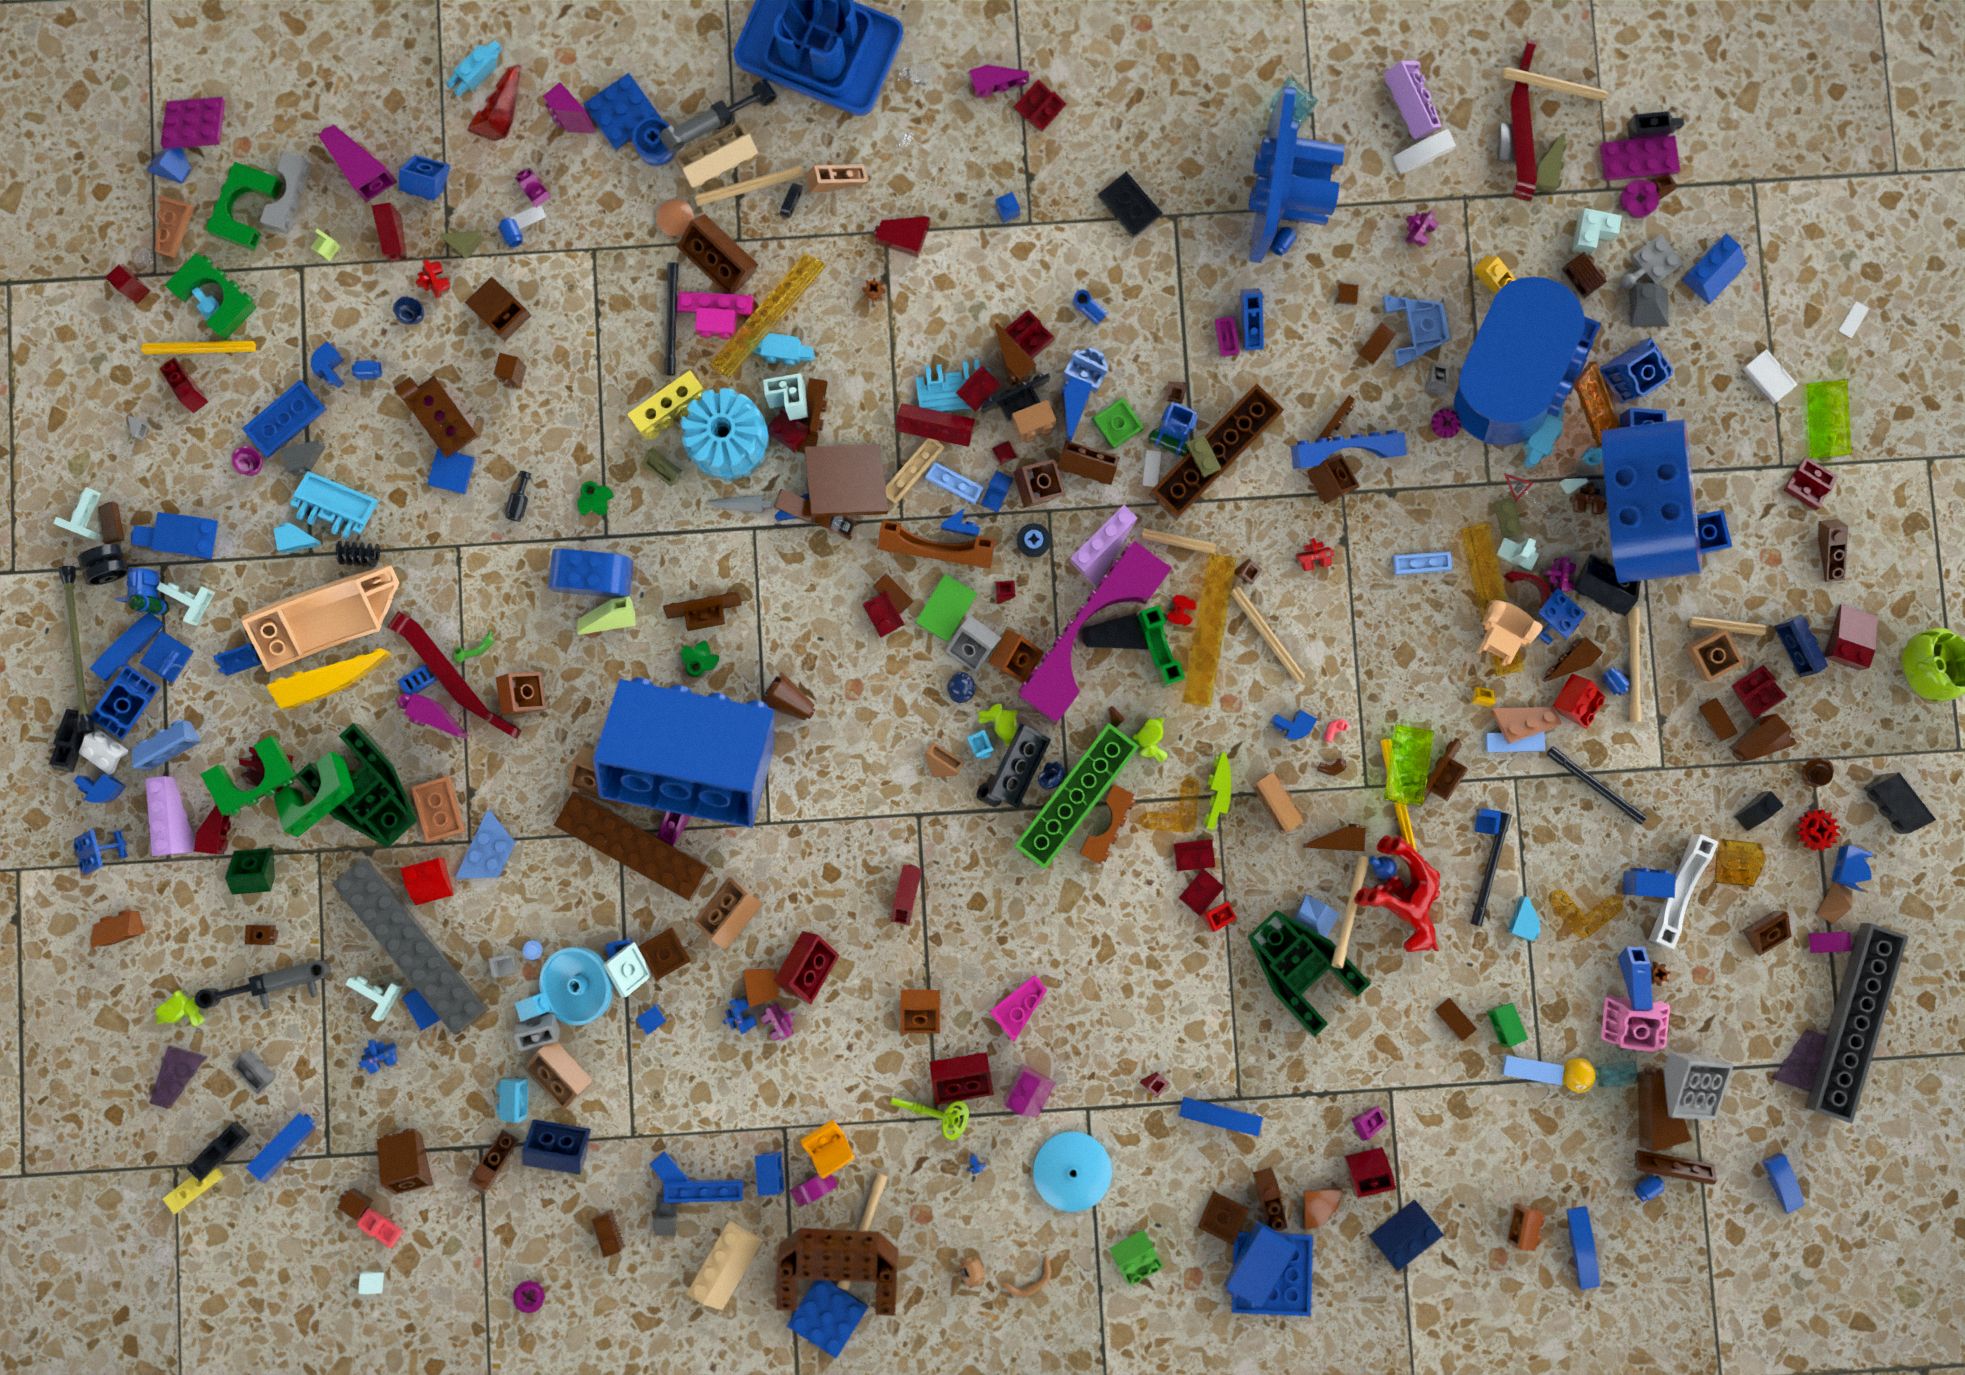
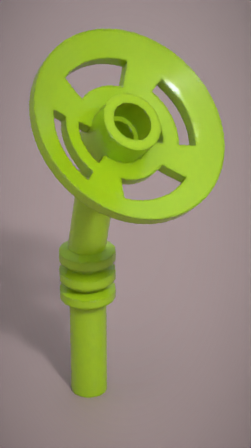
M892 1097L890 1101L891 1105L911 1110V1113H919L921 1116L924 1114L942 1120V1133L949 1140L959 1138L968 1124L969 1109L962 1101L953 1102L945 1112L925 1107V1104H917L916 1101L912 1103ZM962 1115L961 1123H960L959 1127H957V1125H958L959 1122H960V1116ZM946 1131H953V1133L948 1134Z

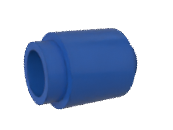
M510 218L501 220L498 229L505 244L510 248L521 245L523 243V235L516 220Z
M1282 227L1271 243V251L1279 256H1283L1284 253L1286 254L1297 239L1296 232L1290 227Z
M375 360L355 361V365H352V374L356 376L357 380L377 379L382 376V365Z
M1612 667L1601 675L1604 679L1603 682L1613 695L1618 693L1620 696L1629 690L1627 686L1630 683L1619 669L1616 670L1615 667Z
M1651 1174L1636 1184L1637 1187L1633 1190L1644 1203L1664 1191L1663 1186L1665 1184L1658 1175L1654 1176Z

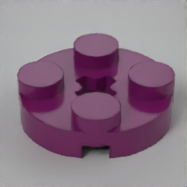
M1645 180L1630 182L1620 195L1621 208L1626 210L1629 216L1637 219L1649 216L1656 210L1659 204V193L1656 185ZM1640 195L1644 200L1642 203H1639V200H1636L1635 197Z

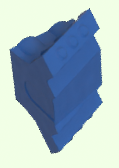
M1651 337L1641 340L1639 345L1630 347L1625 353L1611 359L1610 363L1601 366L1599 369L1621 404L1630 402L1637 397H1644L1669 381L1668 377L1672 376L1674 372Z
M126 664L90 716L95 723L123 740L160 687Z

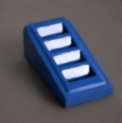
M426 664L397 681L405 694L410 696L413 693L418 694L438 680L436 676H430L427 671L429 667ZM421 673H424V675L427 678V681H424V679L420 675ZM415 677H416V678L418 679V681L420 682V685H417V684H416V682H415V680H414ZM407 682H410V683H411V685L413 686V689H410V688H409V686L407 685Z

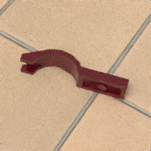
M1510 571L1504 576L1510 583L1525 580L1536 586L1541 596L1540 609L1550 597L1548 586L1536 575Z

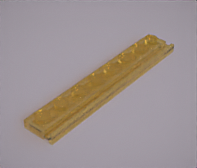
M805 253L714 357L709 366L729 379L826 267L825 264Z
M1489 523L1460 529L1482 622L1487 603L1492 600L1508 602ZM1519 649L1511 664H1506L1504 667L1500 665L1503 659L1489 652L1495 677L1524 671Z
M1208 554L1183 703L1207 708L1211 707L1237 559L1235 557Z

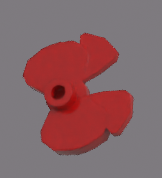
M1175 595L1172 598L1175 607L1173 611L1168 613L1167 619L1172 624L1187 626L1193 619L1185 614L1184 611L1195 610L1196 603L1193 599L1189 600L1184 595Z
M1397 875L1389 878L1383 885L1377 884L1374 887L1388 894L1394 892L1400 898L1406 890L1402 879Z

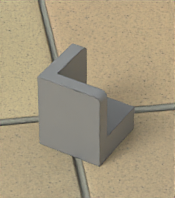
M513 954L488 959L492 978L517 973Z

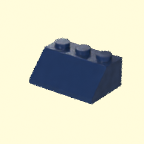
M1802 614L1774 626L1799 677L1817 674L1828 667L1827 658L1817 645L1818 640L1811 633L1809 623Z
M533 1119L522 1148V1165L581 1175L586 1160L591 1129Z
M1415 1199L1369 1234V1237L1397 1272L1444 1236L1435 1222Z

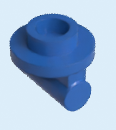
M971 1154L970 1163L972 1166L966 1169L967 1172L977 1174L983 1171L986 1164L978 1163L977 1155Z

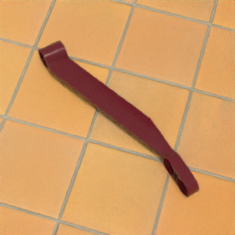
M1527 40L1519 70L1529 71L1537 41ZM1515 81L1510 99L1517 182L1512 198L1531 202L1536 187L1537 173L1529 89L1527 83Z
M397 611L388 628L405 637L454 700L488 723L517 739L522 730L490 712L420 624Z

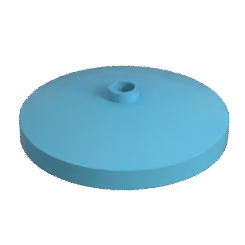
M584 947L564 948L551 955L541 970L539 979L540 994H545L550 1008L549 1012L554 1013L556 1019L569 1025L588 1024L602 1016L610 1005L613 995V982L603 966L605 962L595 952Z
M1067 1131L1052 1136L1041 1146L1035 1157L1033 1175L1037 1190L1047 1203L1059 1210L1078 1212L1091 1208L1103 1198L1111 1182L1112 1168L1106 1150L1095 1138L1082 1132ZM1075 1170L1076 1175H1069V1172Z

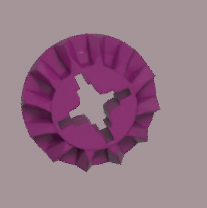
M1445 408L1437 411L1431 419L1433 432L1441 438L1454 437L1461 429L1460 422L1462 420L1457 418L1459 413H1455L1453 409ZM1443 419H1445V420H1448V419L1450 420V419H1452L1451 422H1450V424H1449L1451 427H1449V426H1445V427H1444V426H1443V427L1441 428V426H1442L1443 423H1444V420H1443Z
M531 1280L520 1283L513 1293L514 1305L524 1313L537 1311L541 1308L545 1299L544 1288L539 1285V1282ZM534 1290L532 1295L534 1300L530 1299L525 1303L527 1298L525 1293H529L530 1291Z

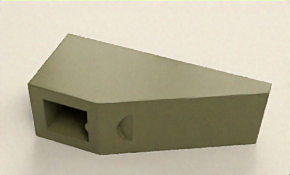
M1562 133L1537 166L1535 191L1553 194L1557 188H1560L1562 183L1560 171L1565 163V159L1562 157L1563 152L1567 148L1566 133Z

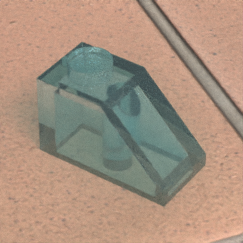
M1636 1061L1610 1063L1596 1067L1595 1073L1598 1087H1621L1638 1081Z

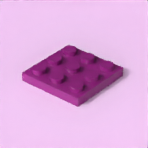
M223 97L166 101L160 142L162 148L220 145L225 108Z

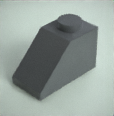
M315 440L281 449L286 471L294 476H300L305 474V471L311 470L324 451L325 444Z

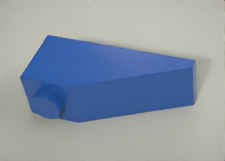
M1259 288L1240 290L1245 351L1264 349L1263 293Z

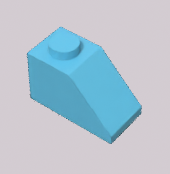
M283 523L279 525L280 527L273 528L277 550L284 554L322 545L321 541L291 523Z
M1520 896L1507 933L1534 942V939H1537L1540 934V921L1530 899Z

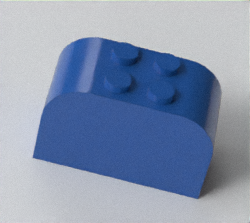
M552 549L548 589L558 593L610 598L630 596L634 562L629 557L619 554Z

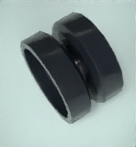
M117 544L94 547L77 556L80 568L85 570L83 576L87 585L111 583L127 576L129 572L126 561L121 560L124 557L121 546Z

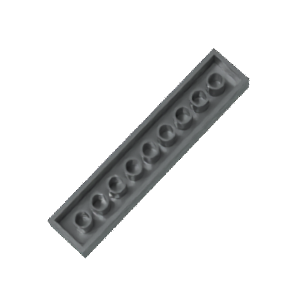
M362 859L332 883L334 888L453 1035L461 1033L489 1010L487 1005L369 860Z
M1860 923L1805 1108L1853 1124L1909 936L1872 923Z

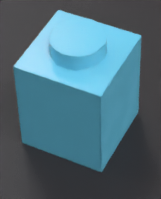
M544 993L514 1003L521 1022L550 1011L548 1000Z

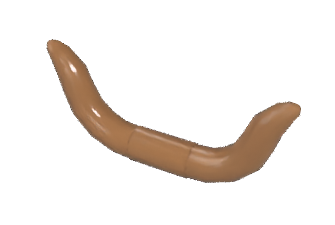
M1046 1255L1044 1258V1275L1039 1281L1024 1290L1016 1289L1008 1283H1001V1286L1013 1296L1020 1298L1035 1293L1050 1280L1051 1266L1049 1256Z

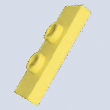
M218 1167L202 1182H199L192 1175L165 1196L163 1200L172 1213L176 1214L222 1179L224 1175Z

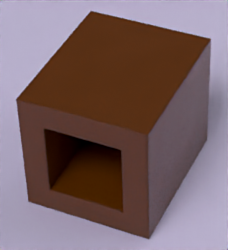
M352 1188L348 1191L345 1190L338 1199L340 1203L337 1208L357 1221L363 1216L373 1200L357 1189Z

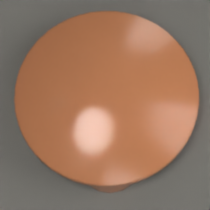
M679 199L664 202L659 207L656 215L659 228L670 237L684 234L690 221L694 219L691 207Z

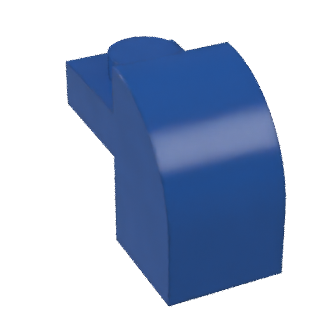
M326 341L313 353L311 368L315 375L321 379L324 378L330 386L334 384L340 388L344 385V382L333 370L344 361V358L332 344Z
M1299 710L1292 722L1276 714L1272 717L1270 723L1274 724L1273 728L1280 732L1287 731L1283 737L1284 739L1298 740L1311 732L1317 718Z
M102 774L96 783L89 777L78 775L73 781L79 785L77 788L87 794L84 800L91 803L112 802L118 798L126 787L115 777L107 774Z

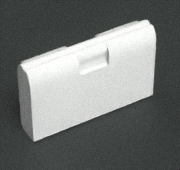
M1767 349L1743 368V371L1772 404L1779 401L1797 385Z

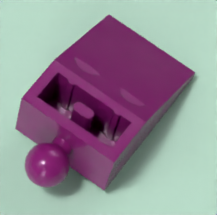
M415 693L412 696L402 694L398 697L397 704L400 708L406 709L404 715L409 716V721L423 726L428 724L457 737L468 738L469 735L441 703Z

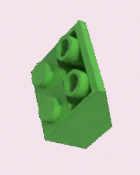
M1144 1229L1109 1248L1129 1286L1139 1283L1145 1277L1157 1273L1164 1267Z

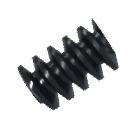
M342 541L337 542L336 558L340 565L347 564L351 566L354 564L355 566L362 565L363 567L369 565L374 568L378 564L380 557L379 544H376L373 549L371 543H368L367 548H365V544L361 542L358 548L357 542H353L352 547H350L349 541H346L344 546H342Z

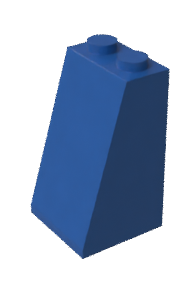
M1256 1220L1224 1282V1286L1228 1289L1227 1293L1236 1298L1238 1295L1245 1298L1244 1302L1252 1307L1258 1305L1262 1308L1294 1254L1297 1245L1290 1238Z

